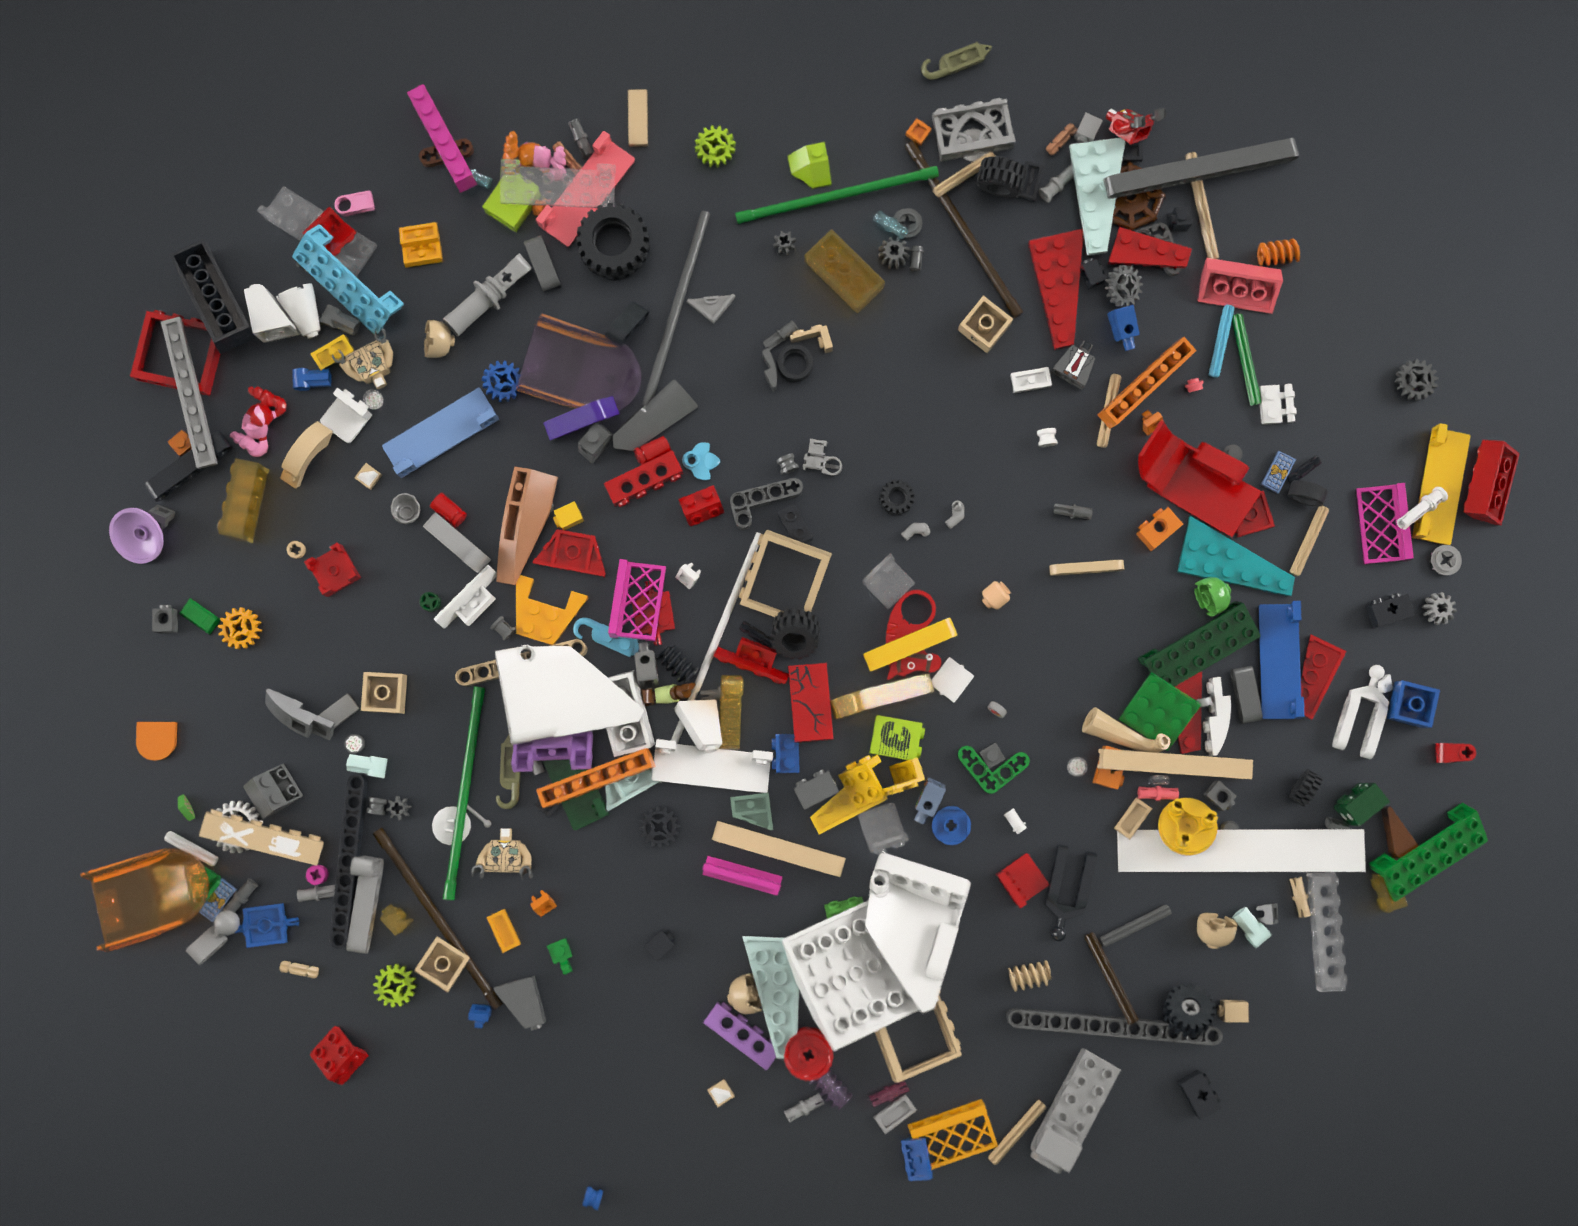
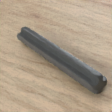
M1163 905L1099 938L1103 947H1107L1171 915V909L1168 905Z

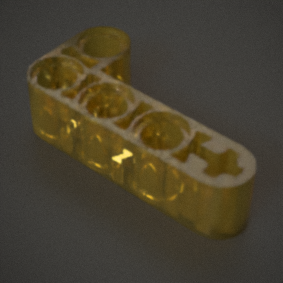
M721 675L720 731L722 745L719 747L720 749L740 748L741 696H743V678L741 675Z

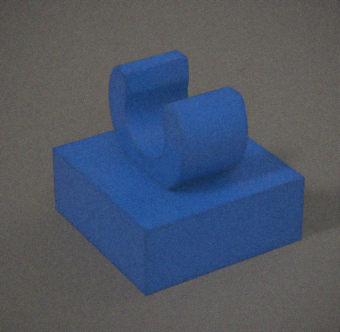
M472 1004L468 1020L475 1021V1028H483V1024L489 1021L492 1007L490 1005Z

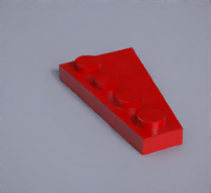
M1311 634L1301 674V697H1304V716L1310 720L1314 718L1347 652Z
M1202 671L1175 687L1195 700L1201 699ZM1202 707L1197 710L1177 738L1180 754L1201 750Z

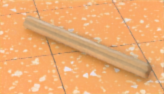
M1196 152L1186 155V159L1197 157ZM1203 181L1191 182L1207 258L1218 259L1219 255Z

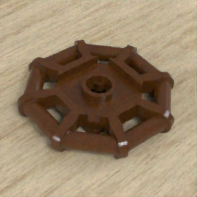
M1128 162L1121 167L1120 173L1143 168ZM1161 189L1153 190L1154 193L1147 191L1134 194L1133 200L1127 199L1126 196L1116 198L1112 223L1131 231L1150 222L1154 223L1157 220L1161 204L1166 198L1165 194ZM1150 199L1155 200L1151 210L1147 208ZM1119 212L1122 216H1128V221L1115 215ZM1141 212L1145 214V217L1134 221V215Z

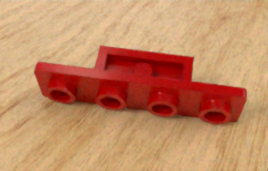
M744 637L741 638L736 653L718 647L714 654V657L718 658L720 662L731 663L741 670L747 669L757 676H765L778 684H786L789 677L788 673L772 667L777 655L775 649Z

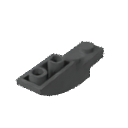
M271 689L266 690L265 704L281 723L307 738L312 733L327 740L332 738L335 722L303 710V703Z

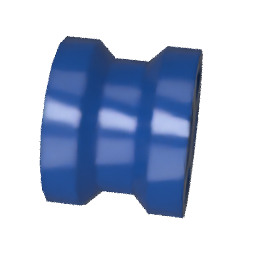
M588 1186L582 1206H592L594 1210H598L603 1190L599 1189L596 1191Z

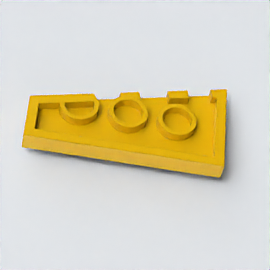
M844 787L810 818L818 834H821L888 798L885 796L864 807L856 808Z

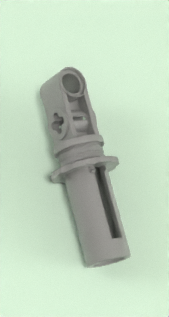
M519 253L495 277L487 276L485 278L486 281L482 284L474 281L475 291L443 318L444 323L455 335L459 336L487 309L493 307L499 310L498 301L507 296L505 290L523 277L532 267ZM508 275L510 278L504 282L502 280L503 276Z

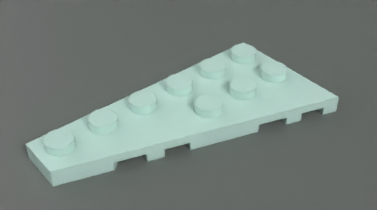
M1122 138L1076 143L1069 146L1087 256L1103 254L1108 249L1116 198L1108 199L1103 179L1120 173L1125 140Z
M742 936L776 1058L784 1059L785 1046L789 1039L797 1033L799 988L782 940L785 938Z

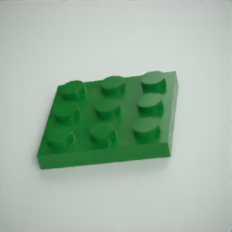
M1151 672L1125 708L1119 720L1149 739H1156L1158 734H1165L1170 739L1169 747L1165 749L1168 751L1200 708L1201 703Z

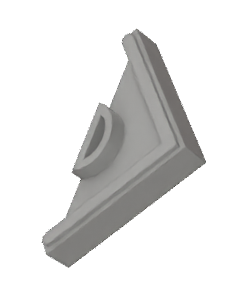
M731 294L688 299L687 303L714 324L736 296Z

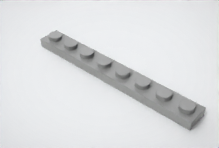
M176 317L161 321L196 467L202 469L217 465L182 318Z

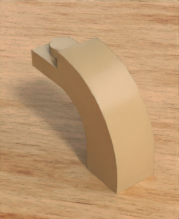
M318 421L308 427L287 453L281 466L283 472L280 479L295 489L301 485L309 463L318 452L328 446L333 431Z

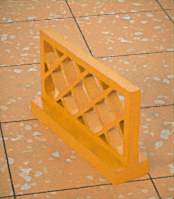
M982 1099L908 1124L912 1139L922 1136L930 1138L927 1144L928 1153L936 1156L934 1163L930 1164L931 1170L998 1147ZM984 1116L985 1122L982 1128L973 1124L975 1118ZM963 1123L967 1125L963 1135L954 1131L957 1124ZM971 1127L980 1131L976 1140L967 1137ZM944 1129L949 1132L945 1141L936 1137L938 1131ZM983 1133L991 1137V1143L986 1145L979 1143ZM952 1134L961 1138L957 1147L948 1143ZM964 1140L973 1143L971 1150L964 1151L960 1149ZM933 1141L943 1144L939 1153L930 1150ZM946 1146L955 1150L953 1155L948 1158L942 1156Z

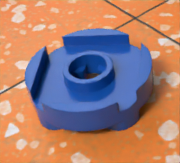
M943 807L936 812L932 819V831L936 839L947 845L961 843L966 839L971 830L970 818L959 807ZM949 820H953V823L957 825L956 828H953V831H949V828L946 827Z

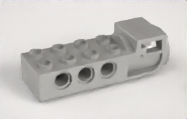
M1081 1048L1033 1138L1030 1156L1061 1174L1062 1170L1069 1173L1082 1150L1081 1144L1121 1070L1088 1050Z

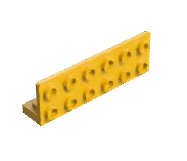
M1440 423L1433 427L1431 431L1418 504L1423 496L1432 493V490L1437 486L1446 491L1448 499L1438 504L1434 511H1428L1415 521L1412 538L1450 545L1470 435L1447 430L1448 425Z

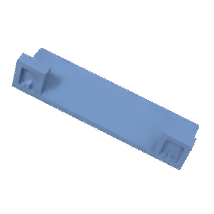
M477 388L383 444L382 447L392 462L396 474L403 478L498 421L499 418L482 390Z

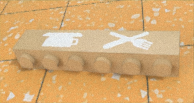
M211 809V812L206 811L199 834L200 837L316 866L318 864L324 844L320 840V836L309 834L306 837L302 836L301 832L290 829L289 832L281 830V826L270 824V827L263 826V822L251 819L250 822L243 821V817L231 814L230 817L223 816L222 811Z

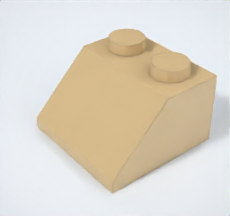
M436 937L414 971L448 993L470 957L439 937Z

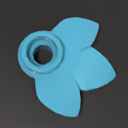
M705 442L695 445L693 450L685 453L682 458L684 467L692 470L693 475L700 480H710L709 470L715 468L720 463V459L716 455L709 453L710 444ZM694 458L696 461L694 464H690L688 460Z

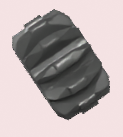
M889 237V242L883 240V246H879L878 251L881 253L878 254V258L883 259L882 265L889 263V269H891L892 265H895V268L898 269L899 263L904 266L906 264L905 260L909 259L910 255L908 252L910 248L905 247L906 241L899 242L900 237H897L896 241ZM891 250H893V252L894 250L897 251V255H895V253L894 255H891Z

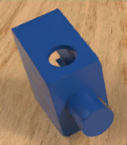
M1134 305L1107 313L1115 341L1122 340L1125 351L1136 348L1133 337L1138 336L1140 333Z

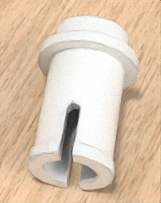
M1014 808L1004 814V817L1012 826L1013 832L1019 834L1027 828L1025 826L1026 823L1022 822Z

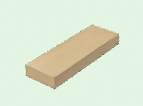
M628 90L629 146H648L647 90Z

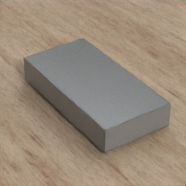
M347 693L318 716L335 722L334 728H336L360 710L350 694Z
M903 1094L876 1114L874 1119L886 1134L915 1113L917 1109L907 1095Z

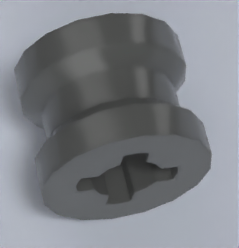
M793 453L776 460L777 465L781 467L780 472L782 475L789 474L799 468L798 464L794 461L795 456Z
M368 797L369 807L366 808V813L385 815L386 811L384 808L388 800Z

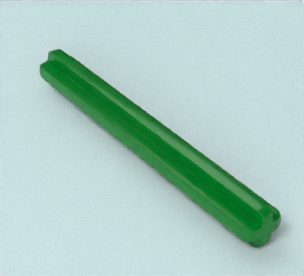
M1235 314L1232 317L1233 328L1250 405L1255 406L1261 403L1243 315Z

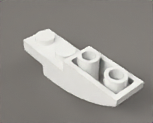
M1221 677L1210 678L1206 684L1207 693L1210 694L1212 705H1208L1212 717H1206L1205 721H1203V731L1207 733L1205 750L1209 753V756L1218 755L1225 741L1230 722L1231 699L1230 696L1222 695Z

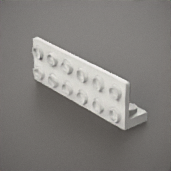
M657 739L654 754L656 767L653 768L652 780L767 793L770 762L773 759V752L754 750L751 753L718 749L715 752L706 753L705 751H699L696 746L676 744V741Z

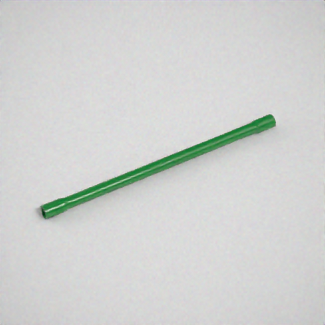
M932 166L907 174L758 209L735 213L737 223L749 222L761 217L910 182L939 177L937 166Z
M474 686L472 710L450 859L443 892V899L446 900L455 899L460 851L481 709L485 695V688Z

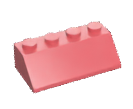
M1206 258L1201 274L1198 302L1222 306L1232 305L1234 308L1272 314L1283 283L1282 272L1280 269Z

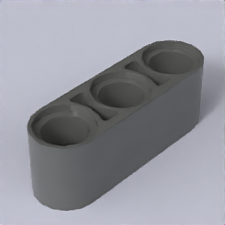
M539 235L524 241L543 292L560 286L561 283L542 236Z
M1252 666L1231 669L1232 685L1241 724L1262 721V710Z

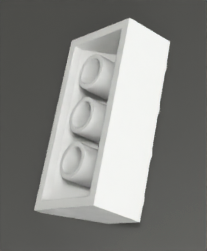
M635 670L607 677L644 710L638 722L606 728L614 757L651 748L655 745Z

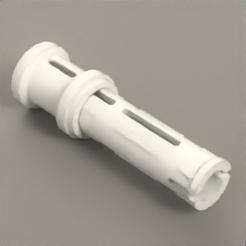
M1435 487L1432 493L1421 498V502L1399 518L1397 525L1405 530L1428 511H1434L1438 504L1447 501L1448 495L1446 491L1441 487Z

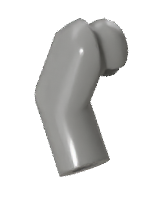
M957 500L952 503V517L945 522L950 529L964 519L965 507L961 501Z
M912 523L901 535L908 541L914 534H921L924 537L928 536L930 529L926 523Z

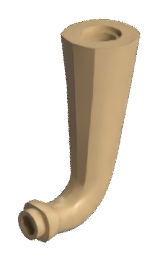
M1096 707L1088 713L1082 727L1083 733L1139 752L1159 753L1168 749L1170 739L1165 734H1158L1156 739L1146 738Z

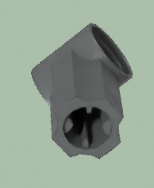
M327 304L319 320L320 323L327 327L337 328L352 336L358 332L361 323L359 320L344 314L340 309Z

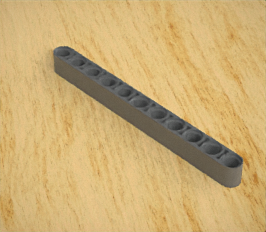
M1288 138L1107 176L1103 179L1108 199L1282 164L1299 158L1295 139Z
M1011 1008L1006 1014V1019L1011 1026L1023 1029L1202 1045H1218L1223 1038L1221 1031L1212 1025L1207 1032L1204 1031L1201 1036L1197 1034L1195 1038L1183 1037L1182 1032L1170 1037L1168 1035L1170 1029L1168 1025L1170 1022L1165 1023V1021L1138 1019L1136 1022L1137 1031L1130 1033V1025L1125 1017L1025 1008ZM1020 1013V1020L1016 1023L1012 1022V1015ZM1036 1014L1039 1015V1023L1032 1024L1031 1017ZM1058 1016L1060 1019L1059 1024L1051 1026L1050 1021L1052 1017ZM1073 1018H1078L1079 1025L1072 1028L1070 1021ZM1098 1020V1027L1094 1030L1090 1029V1022ZM1116 1021L1118 1023L1117 1030L1110 1031V1024ZM1156 1025L1157 1032L1150 1035L1148 1031L1150 1026ZM1211 1030H1214L1215 1037L1209 1040L1207 1035Z

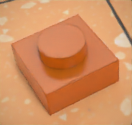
M916 118L907 130L906 136L921 146L932 128Z
M183 430L168 441L169 445L180 457L192 449L189 436Z

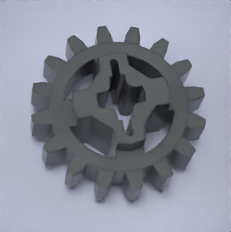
M1122 265L1114 267V272L1108 273L1110 279H1106V282L1109 283L1105 287L1106 290H1109L1106 296L1112 297L1110 302L1115 303V306L1126 307L1134 305V300L1140 299L1138 293L1143 292L1140 290V286L1143 283H1139L1142 277L1137 276L1138 270H1133V266Z
M1418 359L1413 360V362L1409 360L1405 363L1406 365L1403 364L1399 367L1401 371L1396 373L1399 378L1395 380V383L1400 384L1397 390L1402 389L1401 395L1407 394L1408 400L1413 397L1415 401L1421 398L1424 400L1428 395L1434 393L1433 389L1438 387L1434 383L1439 379V377H1434L1437 370L1430 369L1432 364L1426 366V360L1420 363Z

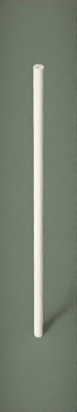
M756 532L695 680L696 685L691 690V696L688 697L687 701H695L744 584L747 571L751 567L753 554L757 552L759 547L757 543L761 533ZM680 719L671 741H676V744H678L684 730Z

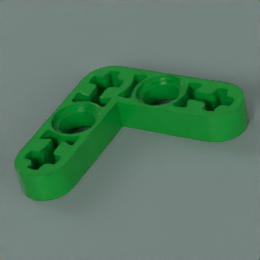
M963 746L957 753L959 761L983 791L989 794L1001 789L1026 769L1030 762L1026 753L1018 752L991 772L972 747ZM970 750V758L974 760V758L976 757L978 761L973 762L970 765V767H968L967 763H970V761L967 758L963 759L961 757L963 755L962 751ZM1017 756H1019L1020 758L1024 757V765H1017L1015 768L1018 771L1015 772L1013 767L1010 766L1008 763L1011 761L1013 765L1018 761L1016 758ZM976 764H980L984 768L981 775H976L973 772V767ZM1004 767L1009 768L1011 771V775L1007 779L1002 778L1000 775V771ZM987 772L990 776L986 778L990 782H995V784L993 785L994 790H992L991 788L986 789V786L988 785L985 780H982V782H980L979 780L980 778L984 777L987 774Z

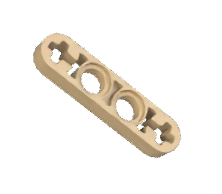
M1124 560L1054 564L1049 566L1050 575L1124 570Z

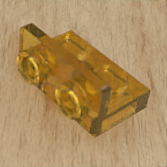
M1378 873L1372 874V887L1377 891L1379 897L1377 903L1383 912L1391 913L1393 910L1408 906L1405 896L1394 902L1391 899L1383 877Z

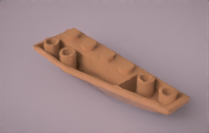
M514 467L502 521L496 582L516 585L550 515L558 477L532 469Z

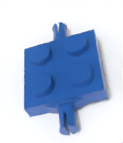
M284 903L243 908V923L239 925L235 933L243 932L247 948L287 943L288 926H298L299 922L292 921H298L299 918L287 919Z

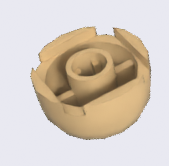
M427 320L425 333L427 334L426 339H424L425 357L441 358L449 352L450 346L454 347L455 336L451 335L450 328L445 323Z
M1216 913L1200 914L1197 921V934L1208 947L1213 949L1230 944L1236 935L1237 923L1227 916L1222 919L1217 918L1219 914Z
M751 973L736 978L731 983L727 996L729 1004L741 1014H753L762 1010L760 1009L762 1005L757 987L753 981L754 976Z

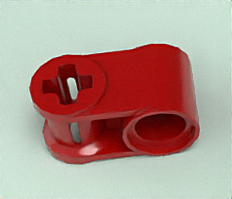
M1435 743L1436 763L1471 761L1476 757V749L1471 744ZM1467 750V754L1463 755L1462 751Z

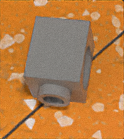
M1085 113L1074 139L1078 143L1093 141L1103 120Z

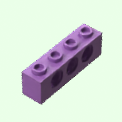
M718 1001L703 1023L767 1070L776 1058L771 1037L768 1039L762 1035L764 1031L756 1025L754 1027L750 1026L747 1023L748 1019L742 1014H734L731 1011L733 1008L723 1001L721 1004ZM725 1017H729L733 1020V1025L725 1027L722 1024V1020ZM746 1029L749 1036L746 1039H741L738 1036L739 1030ZM762 1041L765 1047L763 1050L758 1051L754 1048V1043Z

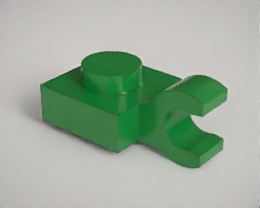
M564 938L548 945L547 948L553 963L560 962L564 975L572 972L573 970L568 958L573 955L567 939Z

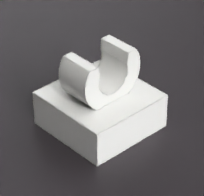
M692 563L689 565L684 564L675 577L689 590L694 586L701 573V570L695 572L691 569L694 565Z

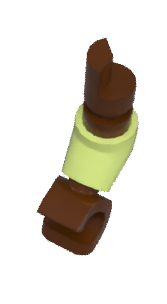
M693 682L682 685L671 684L655 688V691H653V688L641 689L643 703L646 707L654 705V701H656V704L678 702L680 699L690 697L691 690L694 689L696 684Z

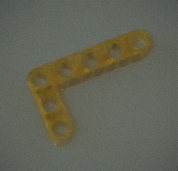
M926 673L856 691L833 699L830 703L835 719H839L864 710L935 691L930 674Z

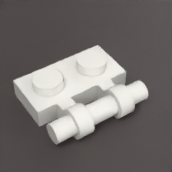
M1292 384L1284 385L1285 392H1280L1279 385L1259 387L1262 425L1281 424L1283 422L1282 416H1287L1288 423L1295 422V414L1297 412L1296 408H1294L1293 398H1295V391L1292 390ZM1281 399H1286V409H1281Z

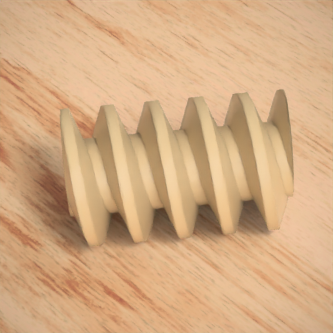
M1047 960L1044 961L1043 966L1040 962H1037L1036 968L1032 963H1029L1028 970L1025 965H1021L1020 971L1017 966H1014L1013 972L1008 967L1011 986L1015 992H1017L1018 985H1020L1022 990H1025L1026 984L1032 989L1033 983H1036L1039 988L1041 981L1044 982L1045 986H1048V981L1051 980V972Z

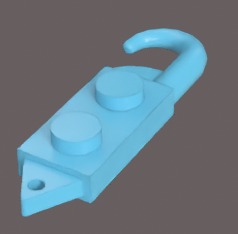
M580 618L573 626V632L579 639L583 638L578 632L579 627L587 625L593 628L592 639L595 642L630 658L639 652L638 639L610 638L608 634L609 627L590 618Z

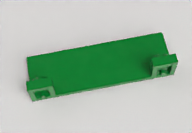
M1461 803L1447 812L1449 819L1455 822L1451 826L1397 861L1384 853L1369 863L1371 869L1383 877L1391 899L1394 902L1488 841L1477 810Z

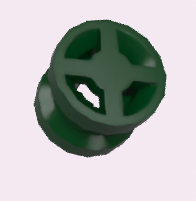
M425 592L420 597V606L428 612H436L441 607L440 597L433 592Z

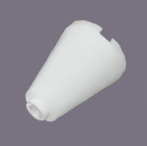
M311 283L303 284V289L301 287H294L278 294L279 296H276V298L303 337L307 336L310 339L318 336V331L321 328L314 287Z

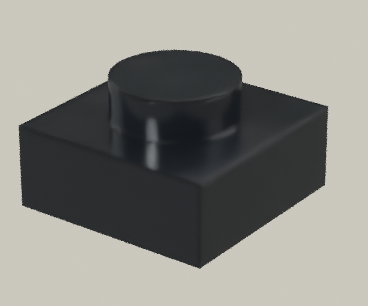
M1142 141L1134 144L1125 142L1123 162H1142Z

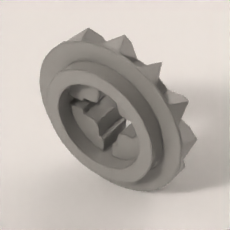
M1442 545L1431 553L1430 562L1438 574L1448 576L1460 569L1462 558L1455 547ZM1442 556H1451V558H1449L1450 560L1447 561L1449 565H1447L1446 563L1440 564L1443 560Z

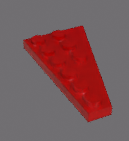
M1083 229L1029 240L1028 242L1054 350L1074 345Z

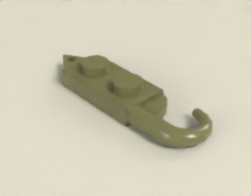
M976 42L943 55L939 62L940 70L932 73L926 69L927 64L930 62V59H927L921 66V72L924 77L930 80L954 74L984 62L992 46Z
M508 735L504 743H501L500 784L503 788L512 790L509 803L501 802L500 797L496 796L498 806L503 809L515 807L519 800L521 772H513L512 770L513 745L511 744L510 735Z

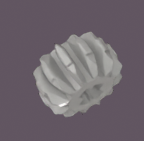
M1443 592L1438 595L1433 593L1431 598L1425 599L1427 604L1422 605V608L1427 611L1423 615H1429L1428 622L1434 621L1435 625H1440V623L1447 624L1448 620L1454 619L1452 613L1457 612V610L1452 608V606L1456 602H1450V595L1445 597Z

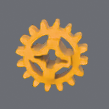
M240 607L239 612L235 608H232V614L225 612L226 619L220 618L223 625H218V628L222 629L218 634L224 636L222 642H229V647L235 645V649H240L241 645L247 649L248 643L254 645L253 639L260 638L257 632H262V629L258 628V625L262 623L256 621L258 615H251V610L248 609L245 612V608ZM247 636L245 640L239 641L242 637Z

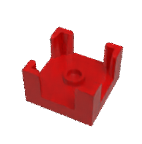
M338 542L329 547L331 549L329 552L317 559L311 557L304 561L307 569L312 571L320 585L318 586L320 592L326 597L361 579L345 548Z

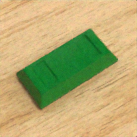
M189 598L179 612L181 616L209 635H211L221 621L219 617L191 598Z

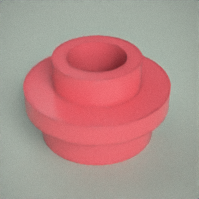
M1194 378L1187 380L1188 384L1184 385L1188 392L1203 389L1202 384H1204V381Z

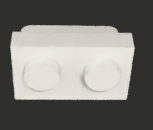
M337 388L333 393L337 399L320 419V423L332 430L334 434L346 443H351L372 417V414L367 410L369 406L361 400L357 403L352 399L354 395L346 389L341 391Z

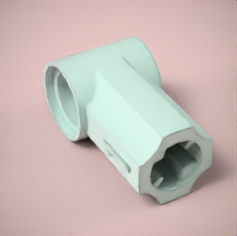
M350 754L346 764L347 771L384 778L388 759Z
M1246 907L1237 911L1232 917L1244 931L1247 940L1255 948L1271 937L1268 929L1258 922Z

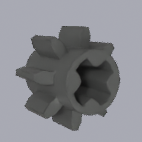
M781 231L779 237L774 236V240L777 242L773 244V248L779 249V255L782 252L788 255L790 249L795 250V246L792 243L796 242V238H791L790 231L788 234ZM785 240L788 241V244L785 243L784 245H781V242L784 243Z
M396 796V801H388L391 805L386 811L392 813L390 818L397 816L398 820H402V815L409 816L407 811L412 806L407 805V798L400 801V796ZM398 805L402 806L403 810L396 811L395 807Z

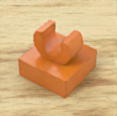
M1149 410L1142 413L1143 431L1148 436L1154 432L1159 422L1163 421V416L1159 412L1152 415Z
M543 890L540 891L542 894L540 898L531 897L533 902L530 904L540 917L557 907L555 901Z

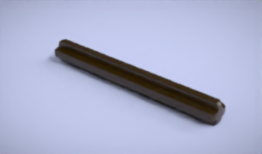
M1095 933L1087 934L1085 940L1128 1024L1136 1023L1138 1017Z

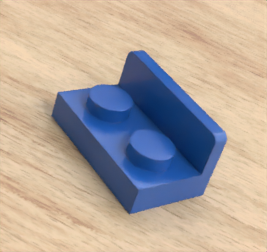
M775 734L776 738H772V750H776V758L772 759V769H776V773H799V743H795L794 734Z
M912 1136L902 1140V1153L904 1154L905 1170L909 1181L932 1179L933 1175L926 1139H912Z

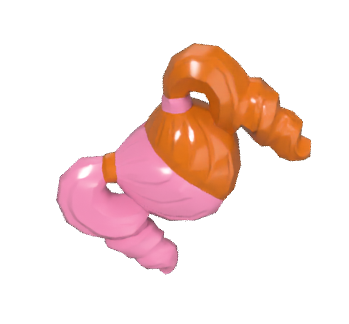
M514 131L506 136V143L503 145L502 164L507 170L516 171L521 167H535L542 171L548 179L555 182L562 181L566 176L564 168L566 165V154L563 151L564 147L558 146L552 157L550 149H547L545 146L541 147L536 143L526 142L517 147L518 137Z

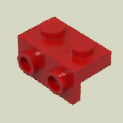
M714 485L678 499L689 526L699 524L724 513Z

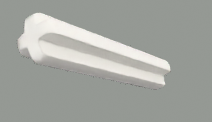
M169 831L164 837L166 842L210 866H215L218 862V856L172 831Z

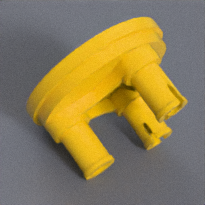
M1194 798L1175 799L1165 806L1159 816L1158 832L1160 838L1170 850L1177 854L1185 856L1198 855L1206 851L1216 838L1218 829L1217 813L1200 800Z

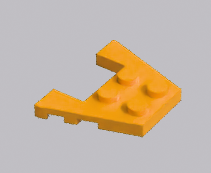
M520 575L516 583V634L555 645L574 616L577 615L580 608L588 600V596L571 591L565 610L529 599L534 579Z

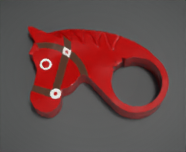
M912 590L905 593L899 599L888 621L886 644L928 627L933 621L936 605L928 593L922 590ZM912 595H921L931 604V616L922 624L910 623L909 625L908 621L903 620L902 604ZM925 649L890 663L887 679L891 680L896 675L906 677V675L914 671L936 672L941 666V658L937 654H927Z

